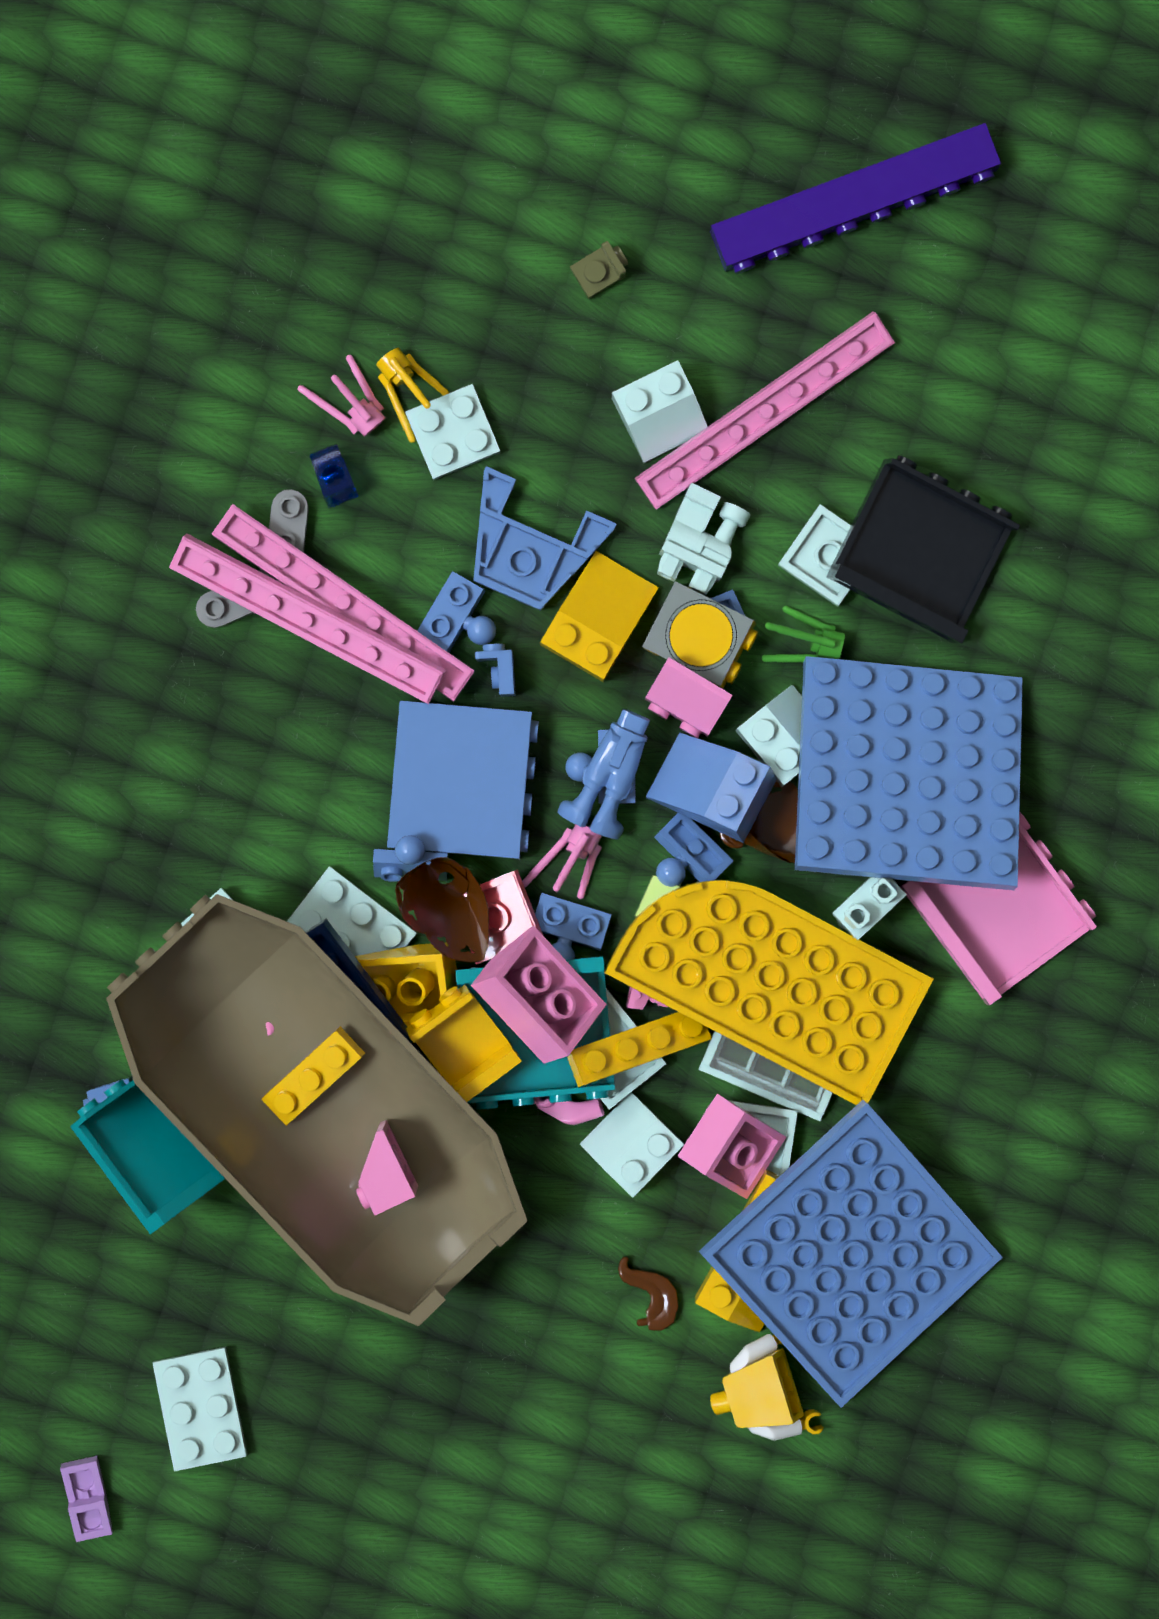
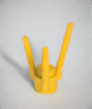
M397 347L389 351L377 362L376 366L382 372L378 379L388 393L409 442L414 443L416 440L392 383L394 382L396 386L405 383L426 409L431 407V403L411 377L414 372L443 396L449 394V391L424 370L411 354L405 356L402 350Z

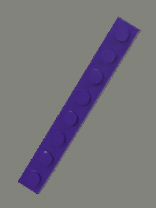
M983 123L711 225L710 233L725 272L734 269L735 274H739L756 266L754 261L768 257L769 261H774L790 254L789 248L800 244L803 245V248L815 246L824 241L823 236L836 231L837 235L840 236L852 232L858 228L857 223L869 218L872 223L882 221L892 216L891 210L901 206H905L906 210L919 207L926 203L925 197L939 193L940 197L949 196L961 190L960 184L973 180L974 185L986 182L995 177L993 172L998 170L1001 162L987 125Z

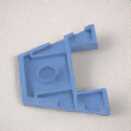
M486 466L483 475L473 581L541 611L609 537L617 524L586 510L571 545L502 515L516 479Z

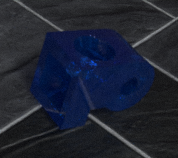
M337 443L309 454L324 499L329 508L359 497Z

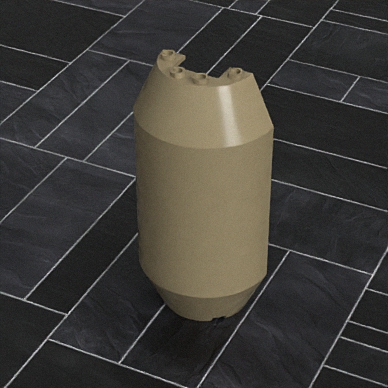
M205 894L190 909L194 916L184 926L178 921L162 936L167 942L161 948L155 951L150 947L135 961L139 966L135 972L129 977L124 972L121 973L107 987L111 994L106 999L134 1083L333 1292L420 1326L446 1300L444 1296L497 1245L501 1247L527 1222L498 1136L301 927L216 894L210 899ZM267 1022L274 1026L272 1035L267 1034L265 1024ZM341 1026L365 1054L286 1126L261 1100L262 1097ZM387 1120L413 1173L418 1188L414 1198L374 1216L371 1207L366 1210L364 1209L356 1189L359 1188L358 1182L380 1122Z

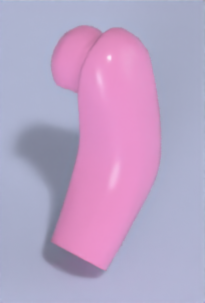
M549 1096L534 1098L538 1109L568 1125H578L604 1116V1108L600 1099L582 1102L550 1103Z

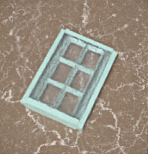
M716 1031L712 1035V1039L698 1069L818 1121L821 1120L832 1095V1092Z

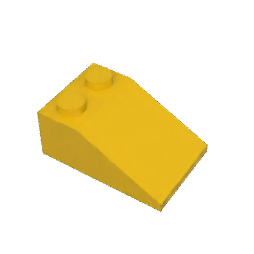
M595 551L541 639L540 645L604 682L659 587Z
M417 944L355 956L407 1027L410 1026L409 1021L415 1014L423 1009L430 1011L440 1003L439 998L452 987L458 988L455 971L457 970L456 961L440 953L432 944Z

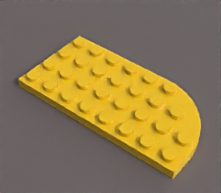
M711 880L688 884L672 890L655 900L628 927L604 970L605 974L855 1105L862 1100L869 1103L934 980L863 941L856 940V938L770 892L753 885L729 880Z

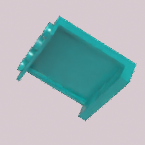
M603 956L566 960L607 1004ZM484 967L455 970L458 989L464 984L468 987L516 1050L522 1061L467 1103H475L476 1109L498 1108V1101L512 1099L513 1106L535 1104L534 1097L549 1096L550 1103L572 1101L571 1094L586 1093V1099L609 1097L608 1090H615L614 1075L578 1088L567 1057L543 1064L471 986ZM608 1005L605 1006L574 1049L610 1036Z
M121 1079L104 1092L107 1099L99 1104L94 1098L79 1109L77 1113L80 1118L70 1127L149 1234H152L225 1178L138 1088L134 1080L125 1084Z

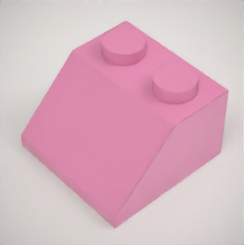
M669 657L646 695L645 700L651 703L648 707L651 712L667 720L669 715L675 717L682 722L679 727L680 729L695 738H699L701 733L708 737L733 695Z
M717 1094L687 1139L678 1157L705 1176L748 1199L785 1141L786 1136Z
M387 1120L380 1122L358 1182L359 1188L356 1189L362 1206L365 1210L371 1207L374 1216L414 1198L418 1188L413 1173Z

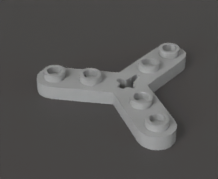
M291 489L284 490L276 495L271 505L269 529L304 553L309 507L305 497L300 492ZM261 569L258 570V571L262 572L263 574H265V575H267V576L273 578L272 576H270L269 574H267V573L264 572L263 570H261ZM212 590L202 595L196 605L197 617L204 625L210 628L224 627L254 614V612Z

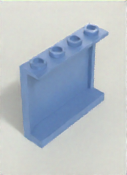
M400 701L387 848L395 849L397 842L402 837L412 835L418 837L423 842L425 851L520 859V852L528 851L529 830H522L523 815L531 816L532 794L525 793L526 780L534 779L536 757H529L530 742L537 743L539 721L532 720V712Z

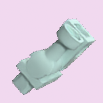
M691 483L659 553L662 557L657 574L674 582L681 567L684 566L695 572L688 588L705 596L714 583L720 581L732 554L730 545L737 526H746L751 514L739 506L724 502L719 513L724 521L715 536L704 532L721 497Z
M869 877L832 914L842 929L848 931L856 940H859L907 894L893 879Z

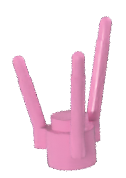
M347 355L346 360L368 402L364 398L359 401L337 375H332L331 377L333 383L353 406L348 411V414L352 417L351 419L303 385L298 386L300 393L346 425L353 434L359 431L365 437L386 419L381 413L384 407L375 398L352 355Z
M575 824L573 830L566 828L561 839L523 879L524 887H527L563 847L569 843L566 850L571 855L560 872L553 890L556 892L560 890L578 857L585 860L587 855H589L577 894L578 899H583L595 860L602 849L598 845L602 836L592 832L588 826L580 827Z

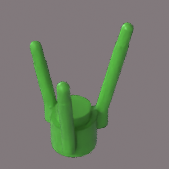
M789 606L782 608L784 613L818 630L811 634L770 622L765 624V628L811 642L810 651L816 652V654L763 655L761 658L763 662L804 663L806 656L831 659L840 658L845 633L835 631L836 626L822 623Z

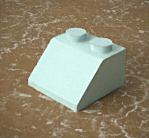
M678 360L612 392V400L643 463L681 446L708 427L694 391Z
M793 685L771 700L736 729L737 734L761 763L771 767L777 778L776 781L781 787L799 774L802 696Z
M631 1092L588 1134L580 1145L633 1198L684 1146V1143Z

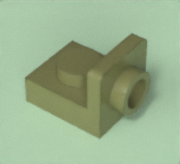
M606 241L601 244V248L571 265L570 270L587 298L591 299L626 278L624 267L629 263L618 245L612 248L610 243Z

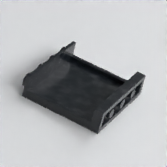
M898 455L896 459H884L826 578L951 643H963L969 631L964 626L1011 530H1018L1020 525L1011 520L1013 515L997 506H992L989 509L979 504L981 498L965 489H961L959 493L947 487L949 481L944 477L932 472L927 476L917 471L918 465L908 458Z

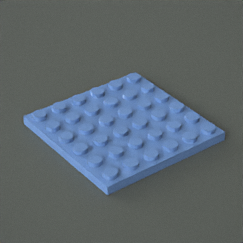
M806 656L803 663L795 870L1014 891L1018 886L1022 677Z
M864 1100L859 1102L699 1251L840 1408L1003 1258Z

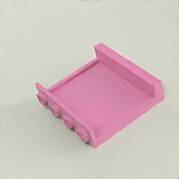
M1020 811L1018 886L1014 891L906 881L900 886L986 1005L993 1004L1002 997L1001 995L1083 934L1097 927L1092 921L1096 917L1094 911L1084 899L1078 902L1070 891L1074 888L1072 881L1062 869L1056 872L1048 861L1052 858L1050 851L1041 840H1038L1036 843L1027 832L1031 826Z

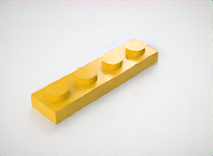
M677 1012L573 1049L567 1058L579 1088L701 1044L712 1038L708 1027Z

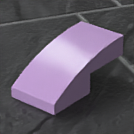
M93 1456L61 1463L60 1470L69 1502L68 1512L76 1542L112 1535L111 1518L98 1457Z

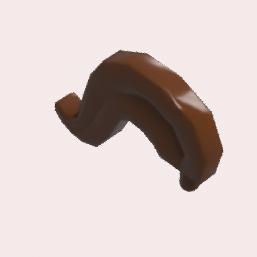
M623 1256L618 1266L622 1281L630 1286L646 1290L651 1297L649 1307L646 1309L647 1318L638 1319L637 1325H648L649 1330H664L674 1323L679 1307L677 1290L671 1281L656 1272L629 1268L627 1265L629 1258Z

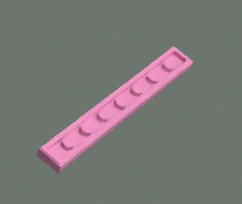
M871 312L634 479L652 506L657 510L687 489L691 483L694 484L893 345L895 343L876 312Z
M231 505L212 532V536L282 584L446 669L437 691L451 701H455L473 675V669L235 505Z
M185 534L182 537L169 566L170 569L427 704L431 702L446 669L189 534Z

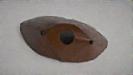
M776 781L774 787H779L782 791L774 793L770 791L744 842L764 854L771 855L788 863H795L798 789L790 781L783 787Z
M437 857L428 860L431 862L429 865L424 862L406 873L397 882L395 892L399 911L407 924L413 930L425 934L435 949L451 959L463 962H479L484 960L489 945L488 905L484 892L470 870L450 858ZM448 872L453 875L454 879L447 884H442L439 882L438 877L441 873ZM400 889L403 890V901H402V894H401V892H400ZM414 910V914L417 920H415L413 915L409 914L408 911ZM437 937H445L448 947L445 945L444 941L438 940ZM468 946L475 953L469 951L461 952L460 950Z

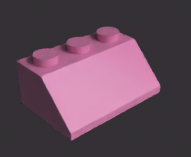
M535 926L528 928L494 956L471 984L473 989L543 1064L569 1056L607 1005Z

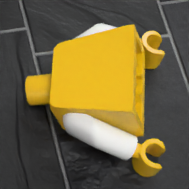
M766 1334L745 1345L730 1363V1373L722 1378L725 1391L713 1393L710 1396L713 1412L716 1415L732 1412L735 1425L738 1428H748L751 1433L773 1441L801 1435L802 1430H807L812 1434L821 1433L824 1427L821 1425L809 1427V1420L814 1416H821L822 1414L814 1409L806 1410L803 1413L784 1348L777 1350V1345H783L775 1335Z

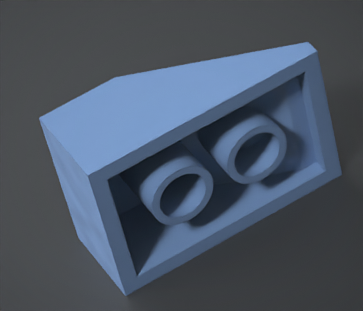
M679 733L646 797L744 843L777 778L770 766L740 752Z

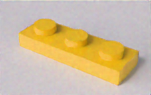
M340 1026L266 1093L261 1100L287 1126L361 1059L365 1052Z

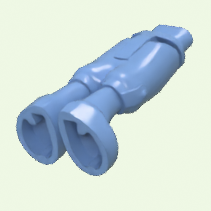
M627 709L622 710L618 721L611 723L610 729L598 746L589 765L583 768L582 782L584 787L579 796L573 801L565 800L560 803L558 809L560 816L580 827H586L595 799L602 788L606 787V795L589 829L604 837L620 839L624 827L617 821V810L620 801L628 798L630 793L634 791L633 780L640 763L645 742L647 741V736L644 733L650 722L648 718Z

